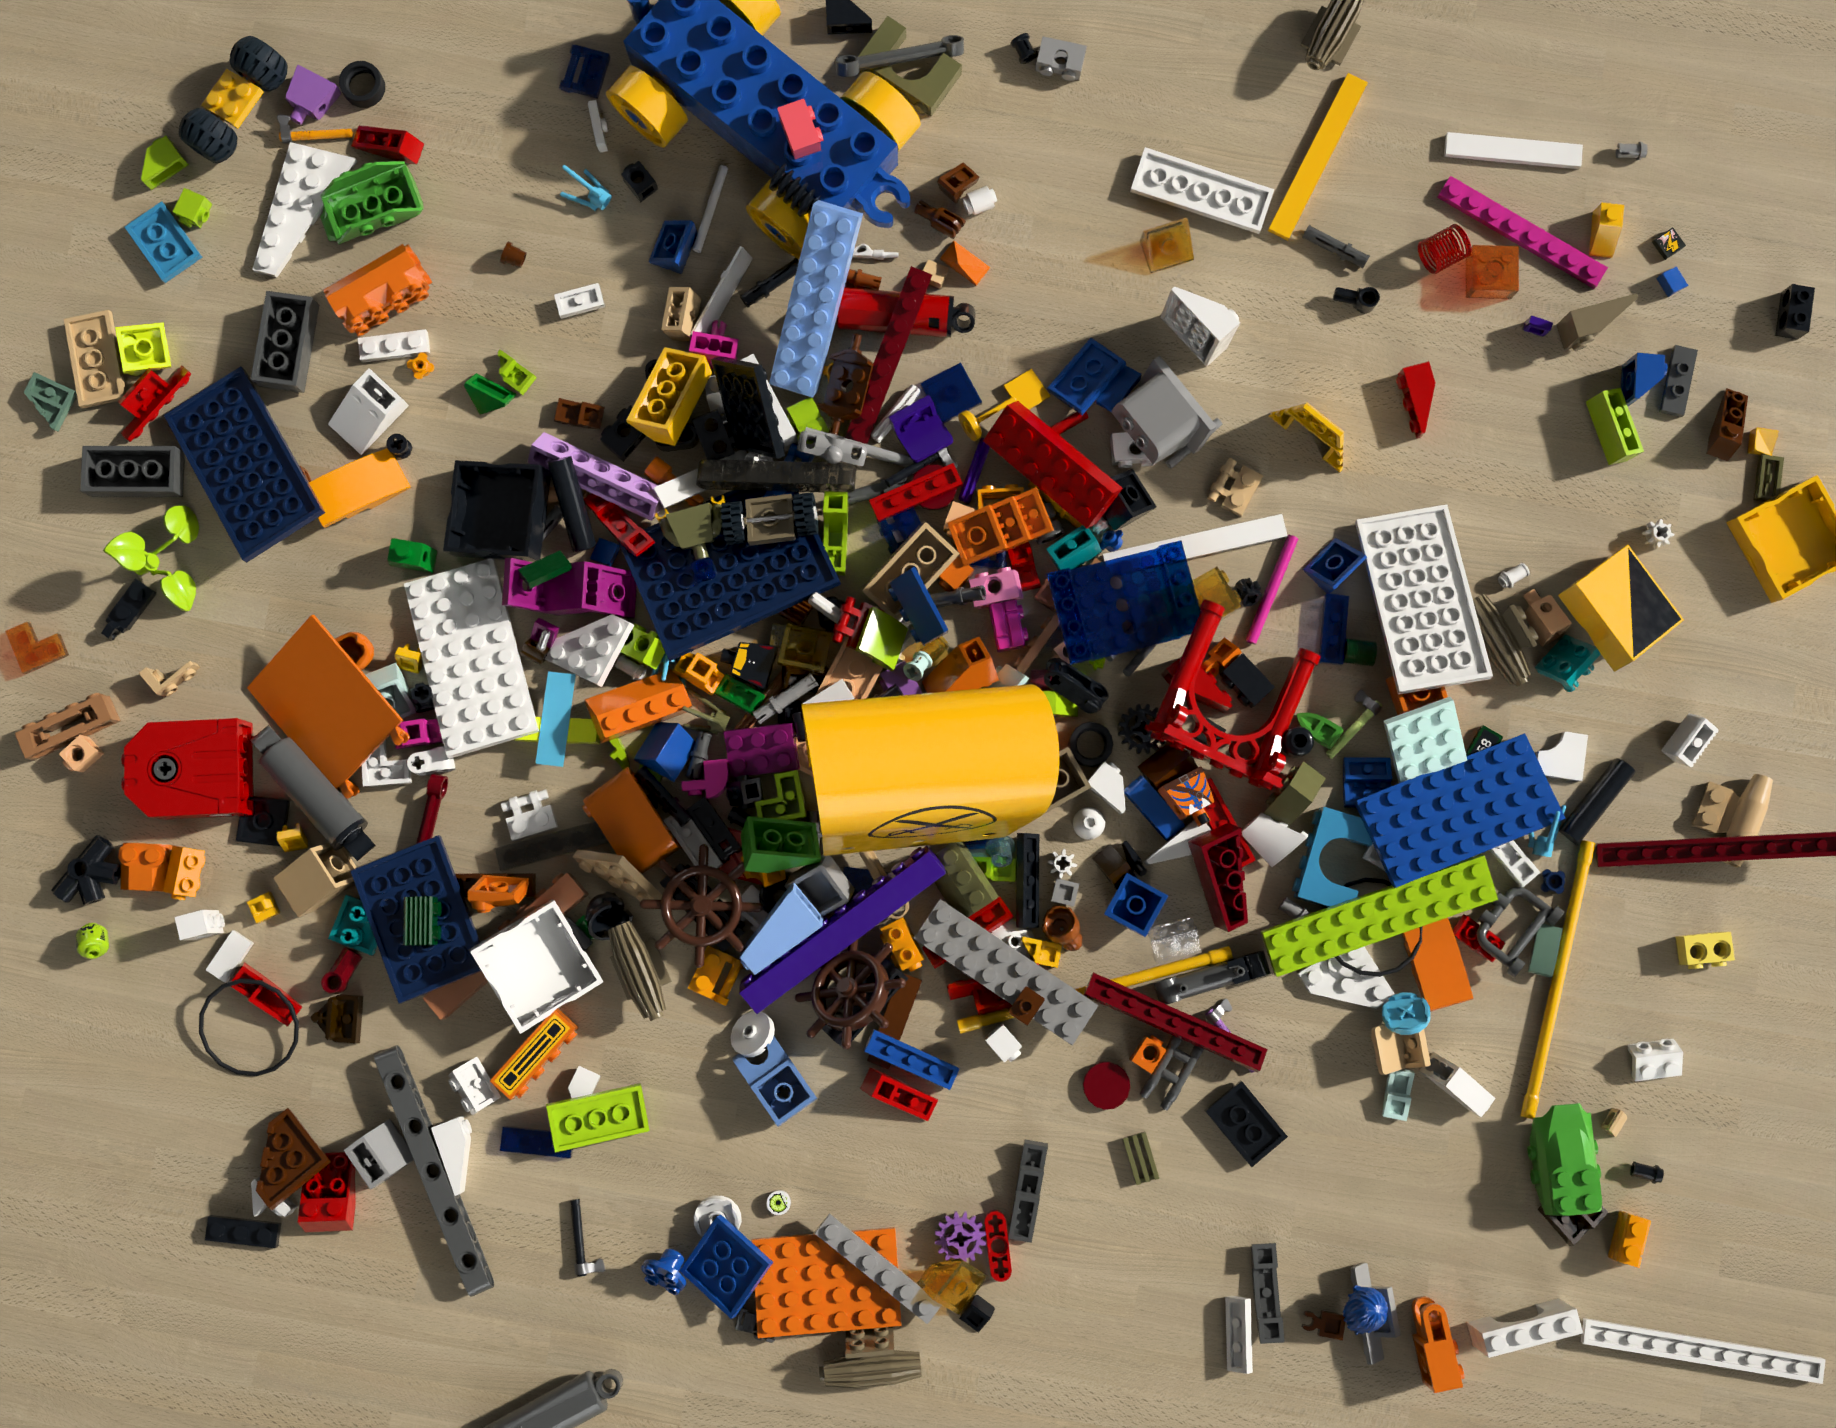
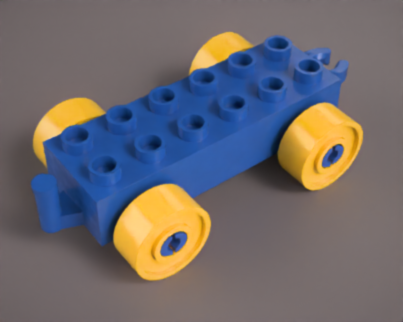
M627 0L633 19L638 24L623 40L632 65L628 66L606 91V96L616 111L646 139L662 148L669 144L688 122V117L679 105L680 103L771 178L786 163V173L794 170L793 180L800 176V186L807 182L809 184L806 189L807 192L812 189L816 190L813 198L821 195L820 201L863 213L864 218L877 227L891 228L893 226V215L876 207L875 200L881 193L886 192L894 195L897 203L902 208L910 206L908 188L901 180L890 174L898 166V152L921 125L917 113L892 85L881 77L867 71L862 72L840 98L763 36L781 15L776 0H659L655 5H651L649 0ZM804 99L807 106H812L816 118L812 120L815 128H820L824 141L820 142L821 151L795 160L781 125L777 108ZM768 180L748 203L746 211L766 236L785 252L800 259L811 211L800 217L797 214L798 209L792 210L790 208L791 203L786 204L783 202L784 196L779 198L776 195L777 190L771 191L769 189L771 180Z

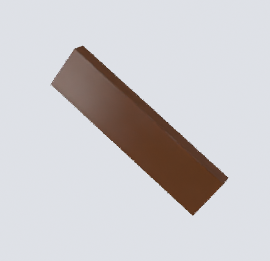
M905 973L903 974L908 977L905 987L900 988L891 997L883 1016L888 1020V1027H879L878 1030L899 1041L922 982L921 979ZM869 1054L867 1059L868 1062L889 1069L891 1063Z

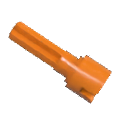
M658 456L652 460L644 471V475L657 485L677 478L672 474V467ZM697 494L685 499V501L694 507L702 504L704 498Z

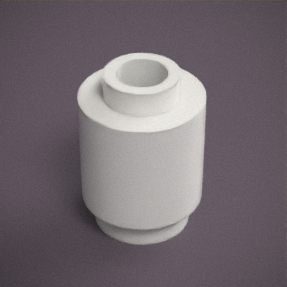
M985 186L967 193L962 198V202L968 215H977L994 208L997 198L993 188L989 190Z

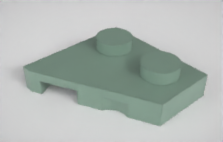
M35 372L24 390L25 395L34 403L38 412L44 416L51 429L59 432L77 397L76 391Z

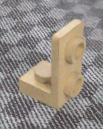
M189 661L167 680L158 669L153 670L146 667L139 674L155 694L165 697L175 693L178 690L177 686L183 681L192 679L200 666L195 662Z

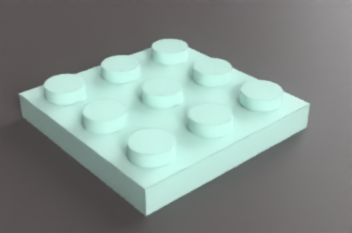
M1451 697L1383 721L1397 779L1400 783L1422 774L1437 772L1467 761L1456 708Z

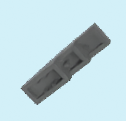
M1024 1139L1008 1239L1032 1243L1048 1143Z

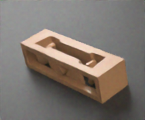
M94 693L87 696L86 701L80 704L72 703L67 705L65 710L58 714L57 712L45 715L43 717L44 720L38 723L31 722L21 727L22 730L16 732L15 736L25 759L37 760L68 746L79 735L90 736L120 722V719L110 696ZM83 717L86 718V721H92L87 724L82 722L53 736H50L49 733H44L48 730L55 731Z

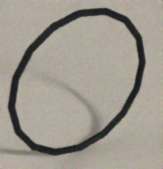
M1365 877L1348 882L1343 886L1349 887L1363 882L1382 883L1387 886L1392 884L1385 879ZM1423 926L1420 927L1419 941L1412 954L1396 968L1382 972L1362 971L1344 962L1340 956L1335 958L1342 966L1359 975L1381 977L1398 972L1415 958L1422 943Z
M238 979L222 984L207 997L199 1013V1035L206 1052L219 1066L237 1075L259 1076L276 1071L290 1059L298 1043L299 1021L293 1005L279 989L261 980ZM240 983L261 985L275 992L288 1006L294 1021V1041L286 1057L274 1067L258 1072L237 1070L223 1063L209 1048L203 1032L204 1013L211 999L226 987Z

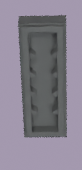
M1678 345L1673 346L1659 412L1678 417L1685 415L1698 350Z

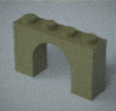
M887 16L859 56L898 49L906 39V27ZM943 53L931 71L924 77L916 80H908L898 76L891 68V65L861 70L859 72L867 71L881 77L892 85L909 103L914 105V108L919 113H926L932 116L961 76L962 65Z

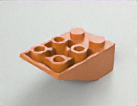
M976 637L957 645L922 681V684L927 693L988 687L994 682L999 681V678L986 647L980 637Z

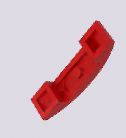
M593 493L584 498V502L600 522L634 556H639L655 543L618 505Z

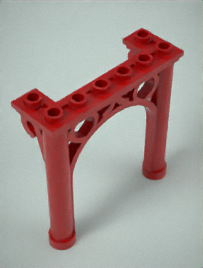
M1204 599L1200 606V615L1154 722L1151 721L1149 725H1145L1144 729L1152 732L1150 735L1152 738L1162 742L1164 740L1170 742V746L1183 751L1185 748L1191 751L1190 756L1194 758L1210 760L1209 765L1222 770L1225 767L1229 769L1228 774L1242 779V776L1248 778V783L1253 786L1272 790L1273 787L1282 789L1284 785L1281 783L1282 778L1277 775L1281 773L1286 763V756L1280 753L1284 735L1290 726L1314 666L1318 665L1321 656L1310 650L1299 648L1269 719L1259 729L1243 735H1231L1222 732L1204 718L1195 699L1194 688L1197 674L1225 611V608L1220 604ZM1185 696H1186V701H1187V705H1188V708H1189V709H1187V707H1184V706H1183V702H1184ZM1187 715H1192L1196 723L1194 730L1191 732L1185 731L1181 727ZM1202 732L1206 736L1207 745L1192 738L1197 737ZM1265 735L1259 748L1255 739ZM1247 741L1252 752L1249 758L1244 759L1238 755L1237 749L1239 744ZM1229 744V755L1231 757L1217 750L1222 745Z

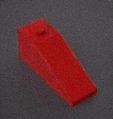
M359 125L351 146L394 161H404L408 164L417 165L424 143L404 130Z
M871 1067L860 1087L869 1096L926 1121H929L938 1102V1099Z

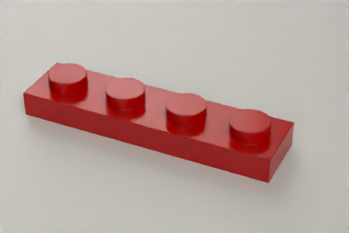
M954 463L872 498L869 500V503L879 523L963 486V483Z
M1212 778L1207 779L1214 799V803L1204 808L1211 820L1208 822L1211 830L1226 823L1237 826ZM1241 836L1240 846L1243 848L1241 861L1242 867L1256 859L1244 837Z
M998 897L968 918L991 933L1014 917L1002 898ZM921 947L935 969L947 962L927 947Z

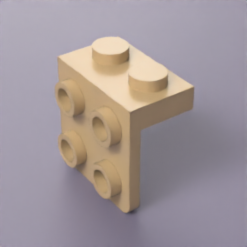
M1385 1024L1371 1029L1376 1064L1381 1075L1405 1068H1419L1431 1065L1424 1029L1412 1035L1394 1033Z

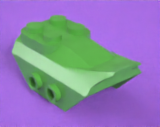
M404 161L365 163L357 170L341 173L340 177L333 179L320 195L324 204L323 212L320 216L328 240L337 241L338 245L361 235H370L378 228L397 225L418 216L424 210L423 201L415 180Z
M1580 1103L1552 1105L1545 1115L1533 1118L1529 1139L1530 1146L1527 1148L1528 1157L1532 1160L1533 1170L1530 1171L1532 1184H1535L1545 1215L1571 1216L1600 1212L1602 1210L1601 1169L1596 1162L1598 1144L1593 1136L1591 1112L1587 1113L1584 1111Z

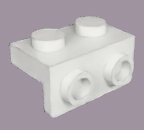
M1661 1039L1628 1045V1051L1632 1055V1078L1635 1082L1682 1075L1683 1051L1674 1039Z

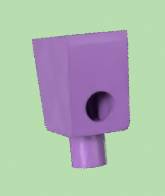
M297 65L286 93V100L294 108L290 115L291 120L299 125H302L307 115L320 120L339 98L341 91L335 83Z

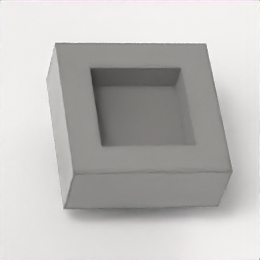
M1056 878L1051 901L1074 907L1079 883Z

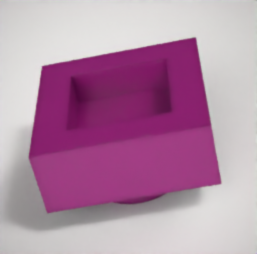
M538 618L534 622L530 638L539 642L542 632L546 630L547 633L550 632L546 647L551 648L557 637L559 627Z

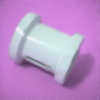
M924 651L915 652L912 657L913 660L906 663L903 668L904 674L910 680L919 681L923 677V672L932 666V658Z

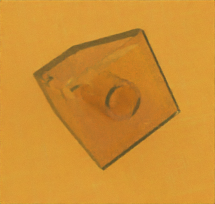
M961 1258L931 1264L917 1284L934 1301L959 1315L988 1276Z

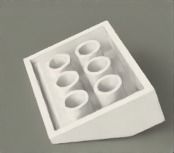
M1177 287L1171 289L1160 317L1206 367L1227 349L1240 324L1238 315L1232 309L1228 310L1222 304Z

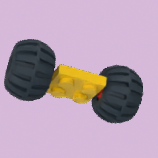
M254 36L241 38L234 44L231 50L229 62L239 75L226 68L201 104L204 109L196 108L191 110L182 118L179 125L180 139L195 152L213 163H221L234 154L237 147V134L224 121L238 129L264 93L263 91L269 92L277 89L284 82L287 75L288 65L286 60L276 50Z

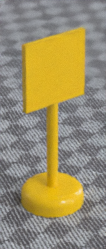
M1032 368L1003 386L1011 398L978 418H975L967 410L958 414L961 427L971 440L976 441L981 438L980 422L999 412L1008 404L1019 401L1030 410L1051 397Z

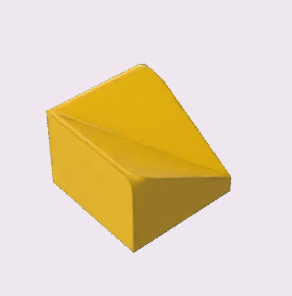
M1759 427L1751 430L1748 454L1772 456L1779 431Z

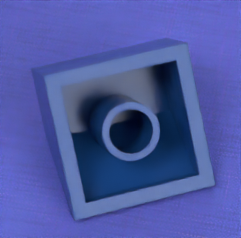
M1636 353L1622 365L1620 388L1627 406H1630L1666 376L1668 365L1665 363V355Z

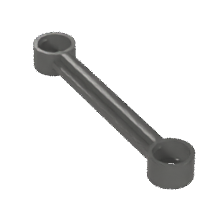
M949 35L943 37L941 41L859 57L854 55L839 56L836 58V74L841 77H852L859 74L861 70L940 56L943 53L949 57L960 56L964 54V38L958 35Z

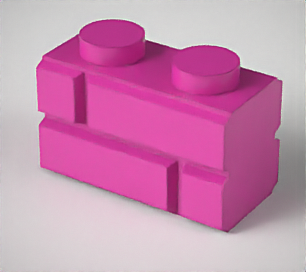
M1017 600L990 604L988 608L997 652L1024 648L1025 641H1029L1027 628H1022L1020 619L1024 618L1022 605H1017Z

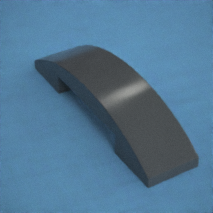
M1276 1243L1251 1244L1253 1294L1260 1344L1285 1343L1283 1317H1281Z

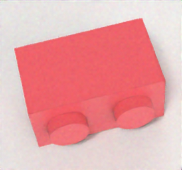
M801 99L778 107V116L794 159L796 160L821 151L820 142L824 140L820 128H815L812 120L816 118L812 106H807L805 100Z

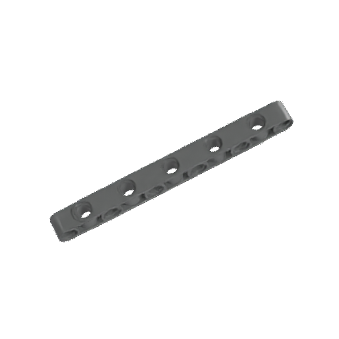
M396 1045L374 1055L376 1066L468 1295L473 1297L494 1287L491 1271L460 1194L454 1196L431 1130L433 1127L401 1048ZM397 1075L403 1079V1086L401 1088H398L394 1083ZM414 1119L421 1123V1130L419 1132L414 1131L412 1128ZM431 1164H435L439 1168L437 1176H433L430 1173L429 1168ZM448 1209H453L456 1212L457 1218L455 1221L448 1218ZM466 1254L473 1255L475 1259L474 1265L466 1263Z

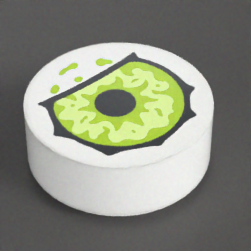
M782 1190L773 1191L767 1199V1208L774 1215L785 1214L791 1205L790 1196Z

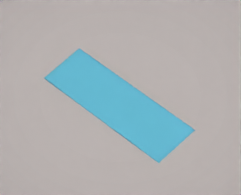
M548 671L535 764L559 767L564 765L576 674Z

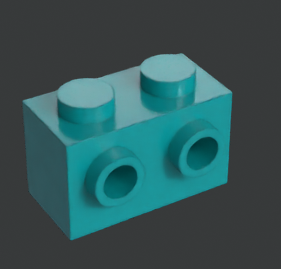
M1083 525L1046 548L1052 562L1063 577L1102 552L1096 537L1089 528L1087 529Z

